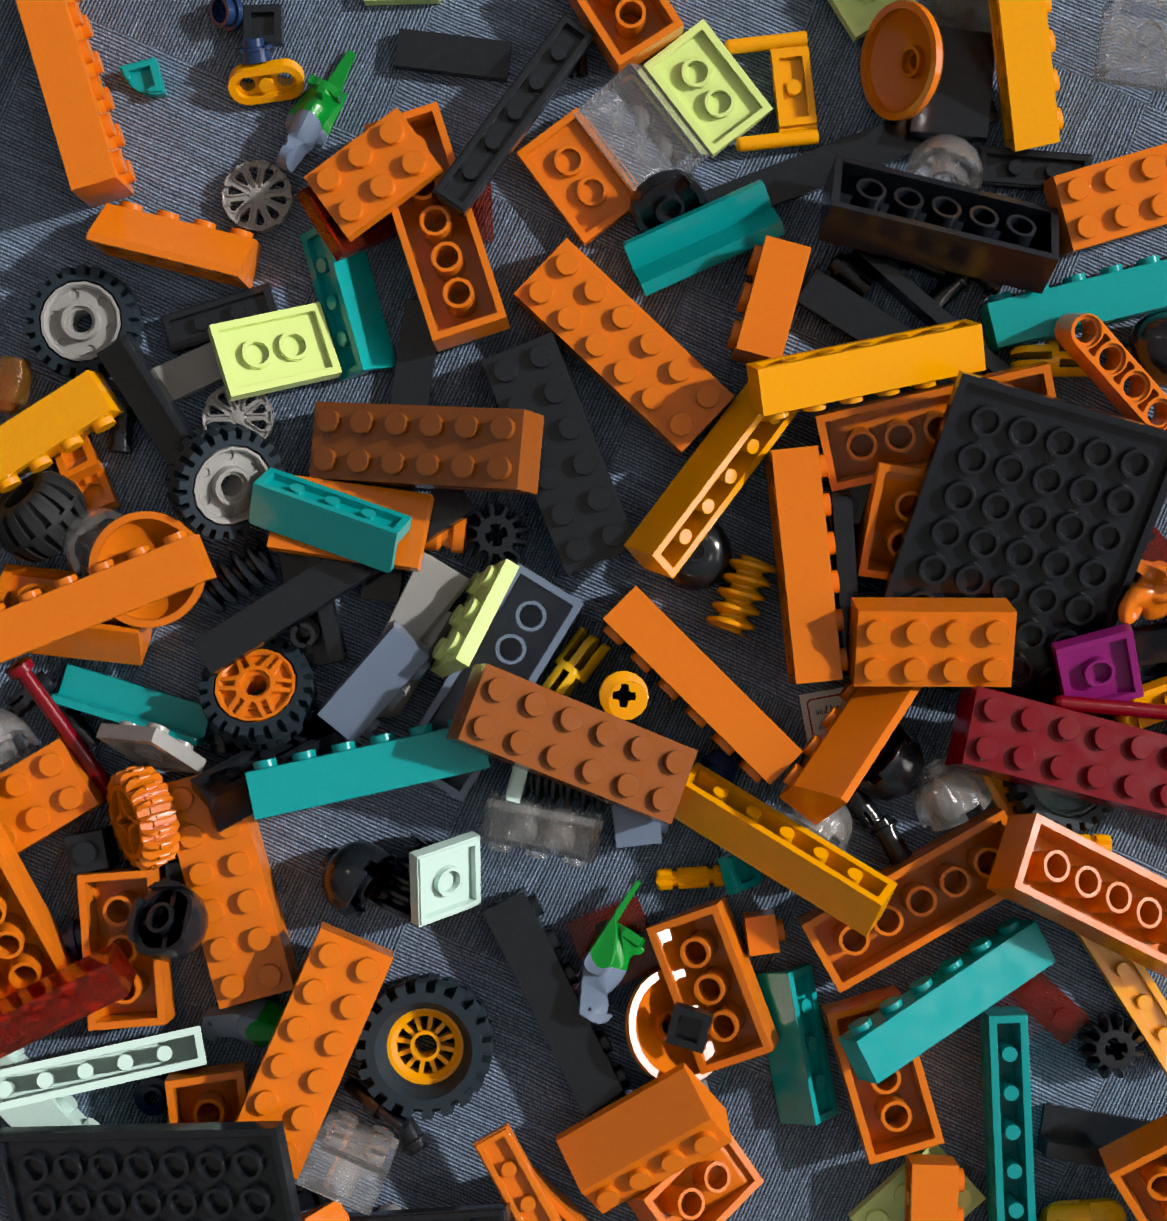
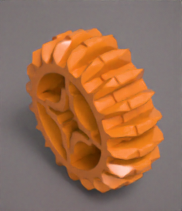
M133 765L111 775L106 796L109 804L107 811L111 819L109 824L113 827V837L117 838L119 849L124 852V858L130 861L134 868L138 867L140 870L154 869L175 859L176 853L179 852L180 846L178 842L181 838L178 832L180 823L176 816L178 810L175 809L173 797L168 792V785L163 783L159 772H156L152 766Z

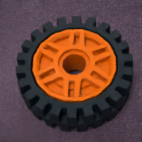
M278 637L276 642L272 639L215 676L211 675L207 668H204L201 673L203 682H199L198 690L204 715L213 731L218 736H221L226 743L231 745L234 742L237 748L245 750L247 745H250L253 751H261L262 744H266L268 749H273L277 747L276 741L279 739L286 744L292 740L290 733L295 732L299 735L304 730L303 721L309 723L313 717L311 709L315 710L317 704V687L313 672L304 654H301L294 644L289 646L283 638ZM265 689L263 693L252 696V693L256 690Z

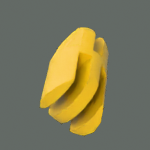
M1046 340L1044 345L1017 346L1012 348L1010 352V357L1041 358L1014 361L1010 363L1011 368L1046 361L1050 363L1052 377H1088L1080 367H1059V365L1078 364L1066 351H1059L1065 349L1057 340Z
M581 626L554 661L557 666L542 686L553 691L556 690L557 693L569 697L579 682L583 685L611 647L607 644H602L584 666L598 646L599 639L594 635H590L582 643L586 637L587 630Z
M1072 1199L1051 1202L1048 1206L1043 1207L1039 1214V1221H1126L1127 1215L1123 1206L1114 1199Z

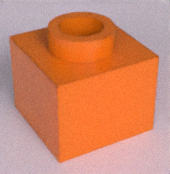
M772 909L741 913L746 950L749 956L780 953L779 942L785 941L782 918H776Z

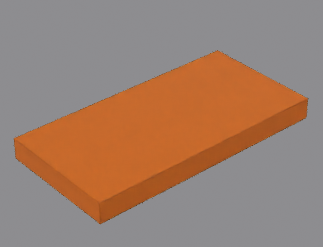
M297 476L411 516L410 531L397 545L394 569L420 572L435 499L432 494ZM270 531L267 548L270 551L358 563Z

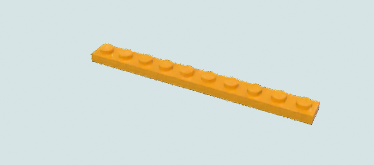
M974 773L994 806L1003 809L1007 817L1009 815H1017L1012 809L1015 806L1014 802H1008L1005 796L1006 793H1009V788L1003 787L1002 780ZM1075 933L1129 1019L1136 1023L1137 1032L1143 1035L1144 1043L1167 1076V1001L1144 966Z

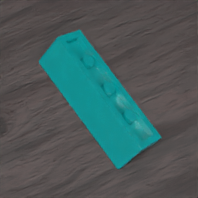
M757 180L625 240L623 247L645 296H648L750 250L755 245L763 244L766 235L776 238L786 232L782 220L771 205L765 184L762 180Z
M336 222L320 223L300 235L317 299L321 304L342 370L339 377L340 381L352 380L369 371L395 367L396 358L362 236L360 235L350 242Z
M272 467L262 474L252 486L249 512L250 524L389 573L394 568L397 545L410 531L411 516Z
M67 664L59 693L50 695L58 705L117 723L124 720L138 726H146L148 722L160 724L169 729L168 735L174 739L186 741L193 746L205 744L210 724L199 702L74 664Z
M798 964L783 971L755 973L780 1038L774 1051L767 1053L780 1121L783 1124L816 1126L838 1115L839 1110L812 965Z

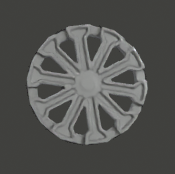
M262 160L246 161L235 167L225 178L221 192L222 205L228 217L241 229L253 233L269 232L282 225L290 215L294 203L293 188L285 173L277 166ZM258 168L255 182L250 170ZM268 170L274 172V175L265 182L266 172ZM240 174H243L248 184L247 186L236 180ZM279 182H283L285 185L282 189L271 190ZM232 187L242 192L241 194L229 195L230 188ZM285 197L287 199L286 204L283 205L274 201L275 198ZM242 203L235 211L231 210L230 206L232 204ZM273 209L279 213L277 219L271 218L268 210ZM250 210L248 221L242 222L241 217ZM258 214H262L264 218L263 225L256 224Z
M223 385L206 400L202 411V423L204 430H207L206 424L213 422L221 423V421H226L233 424L238 423L268 440L274 427V410L265 394L256 396V399L247 406L248 398L240 399L238 403L236 400L229 402L225 386ZM222 394L226 395L229 407L219 401L218 398ZM261 405H264L266 408L264 413H253ZM212 407H216L224 414L211 415L210 411ZM265 421L267 425L265 429L261 430L254 423Z

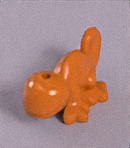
M1141 559L1137 572L1141 575L1137 582L1127 590L1119 604L1118 619L1122 624L1128 623L1130 625L1134 623L1141 613L1147 620H1155L1167 616L1166 562L1161 560L1151 562Z

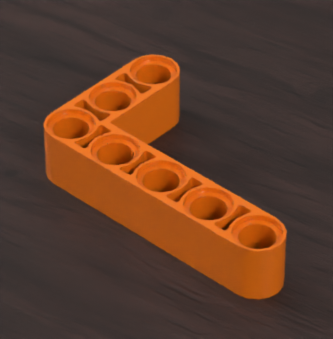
M1067 313L1061 316L1054 328L1055 338L1119 412L1127 419L1167 430V395L1100 318L1090 313ZM1078 322L1083 327V332L1079 339L1075 336V327ZM1105 350L1107 360L1104 366L1101 367L1099 357L1101 352ZM1129 377L1131 386L1128 393L1125 394L1123 386L1125 380ZM1153 405L1154 416L1149 421L1148 410Z

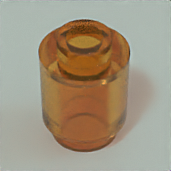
M0 356V412L17 415L19 409H27L33 372L30 371L31 362L11 356Z

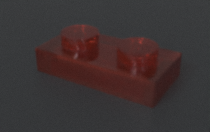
M1042 972L1009 994L1063 1045L1090 1018Z

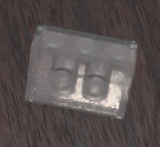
M629 63L573 114L633 192L649 176L663 170L679 169L692 173L712 155L643 65Z
M491 792L487 799L481 841L488 842L487 848L492 850L510 852L511 847L525 849V856L547 860L548 854L563 857L562 863L585 867L586 862L594 863L603 825V814L598 816L593 812H580L579 809L574 808L565 809L564 806L559 805L550 806L549 803L544 802L535 803L534 800L524 798L517 804L506 801L504 794Z

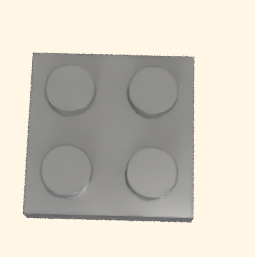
M124 720L119 721V724L101 723L96 735L97 739L139 765L152 766L155 770L200 774L206 763L205 758L193 751L194 746L180 739H174L168 735L169 729L157 723L148 722L146 726H138Z

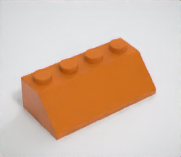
M120 201L119 206L106 203L87 232L86 240L104 255L242 289L252 288L262 249L258 241L253 239V233L239 228H231L230 233L216 230V224L202 219H194L193 224L179 221V215L165 210H157L156 215L142 212V206L128 201Z
M6 564L0 577V603H4L7 609L19 604L17 596L38 588L44 594L56 589L54 581L72 574H76L78 579L89 576V573ZM114 618L29 653L142 666L151 640L152 628L134 627Z
M850 680L839 694V697L843 699L839 707L833 706L822 719L820 724L825 728L819 736L814 734L803 747L802 753L805 755V758L799 765L796 762L783 777L782 781L786 786L779 795V798L814 825L819 824L847 804L922 687L854 686Z
M726 896L691 907L646 928L674 1004L681 1002L714 1013L705 1051L703 1054L692 1051L701 1075L774 1051L780 1038Z
M684 1062L556 1135V1142L580 1192L602 1214L732 1142L726 1108Z

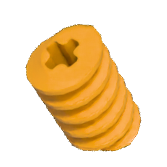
M737 553L741 556V559L729 560V566L736 572L724 573L722 576L730 587H719L717 589V593L725 601L712 602L711 605L719 613V616H707L706 621L715 627L746 638L741 631L754 630L755 628L746 619L747 616L760 615V611L752 603L765 602L766 599L758 591V587L771 586V583L763 577V574L776 573L777 569L768 563Z
M624 670L615 671L606 676L598 692L599 702L604 711L623 720H632L641 715L647 707L649 699L648 689L643 679L635 673ZM621 684H627V690L633 692V699H627L625 705L621 706L619 700L614 698L612 694L613 691H620Z

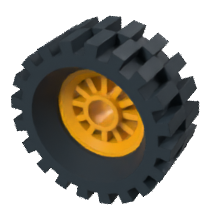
M420 973L409 975L408 979L404 982H401L400 979L389 986L388 990L382 991L376 998L359 1037V1044L355 1049L356 1060H361V1066L358 1070L361 1080L368 1078L370 1085L367 1090L373 1098L378 1094L385 1098L382 1104L383 1107L389 1111L392 1110L394 1105L403 1108L401 1113L403 1117L411 1118L414 1111L422 1112V1120L433 1119L434 1112L441 1111L443 1117L453 1113L455 1105L460 1104L463 1107L471 1101L472 1093L474 1091L478 1093L484 1083L486 1074H488L494 1049V1029L492 1020L488 1021L487 1018L488 1009L483 1001L478 1003L475 1000L476 993L469 986L466 990L458 986L460 980L451 976L449 981L439 979V973H429L428 978H420ZM421 1016H429L427 1025H424ZM434 1017L441 1020L436 1027L433 1026ZM414 1019L417 1028L414 1027L409 1021ZM446 1025L450 1028L449 1031L441 1033V1030ZM402 1028L410 1035L401 1034ZM421 1035H430L435 1039L437 1047L432 1051H424L418 1046L417 1038ZM451 1038H454V1042H455V1043L444 1042V1041L449 1040V1039H451ZM399 1043L409 1044L402 1048L399 1047ZM444 1051L453 1052V1054L449 1057ZM412 1053V1056L408 1059V1061L403 1057L404 1055ZM436 1057H437L442 1063H444V1065H442V1066L439 1067ZM417 1059L420 1060L419 1068L413 1066ZM427 1061H429L432 1069H425Z

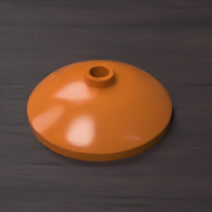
M899 0L885 6L873 19L869 26L870 29L864 38L860 59L861 83L869 105L880 117L893 121L908 120L920 113L929 103L940 81L944 54L942 37L930 11L918 2Z
M140 511L126 514L111 522L97 537L91 549L88 573L92 575L90 567L110 559L113 560L115 565L129 560L126 553L136 548L149 545L152 551L165 545L163 538L182 530L186 531L187 536L194 535V533L178 519L161 512ZM205 582L119 616L116 619L125 624L140 628H155L173 623L186 615L194 607L202 594Z
M657 970L639 983L629 1000L625 1017V1031L629 1049L641 1069L654 1079L684 1062L698 1079L702 1080L711 1072L701 1075L692 1050L665 1042L675 1004L662 970ZM663 1021L667 1023L666 1033L662 1029Z

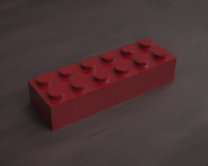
M981 686L960 690L945 766L1157 820H1167V735Z

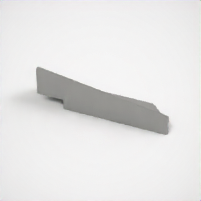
M424 552L420 572H412L383 633L396 620L430 649V656L427 661L431 664L434 659L432 653L435 646L442 637L447 638L452 628L449 624L452 612L449 609L472 580ZM424 674L417 681L411 678L402 688L405 695L392 710L385 707L376 718H391L400 715Z

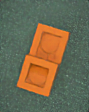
M86 436L83 438L85 443L80 448L64 454L62 451L54 456L60 474L73 481L82 492L87 504V512L85 514L88 518L86 522H89L121 505L92 442Z

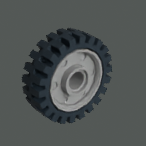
M76 265V268L69 266L62 268L59 274L51 273L47 276L49 280L46 283L40 282L37 285V294L35 296L31 294L28 300L31 304L30 310H25L24 318L28 320V325H24L25 333L30 337L28 342L31 349L36 352L35 355L47 367L67 378L74 379L86 370L99 372L104 377L110 378V374L96 353L129 333L133 335L138 345L141 346L143 340L141 331H144V322L141 319L143 313L137 303V298L121 280L100 268ZM86 315H91L92 325L90 329L79 333V320Z
M221 421V425L215 422L206 424L207 430L200 427L192 431L195 438L190 439L186 436L180 442L184 449L182 451L175 449L171 456L176 462L175 464L168 463L166 472L171 478L165 479V487L170 491V493H167L168 500L173 505L172 508L183 521L207 537L210 536L218 540H222L225 537L228 540L237 539V533L247 536L251 534L250 526L256 529L260 528L249 523L253 483L270 467L284 472V467L279 464L282 460L279 454L273 450L274 447L266 439L241 424H233L226 421ZM230 475L228 482L221 486L223 479Z

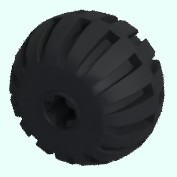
M41 471L31 474L22 479V483L9 491L0 500V545L5 551L18 559L28 562H42L50 559L71 544V541L79 535L87 521L88 516L85 514L87 512V504L79 487L64 475L53 471Z

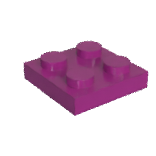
M1128 623L1051 643L1061 695L1122 701L1144 697L1133 629Z

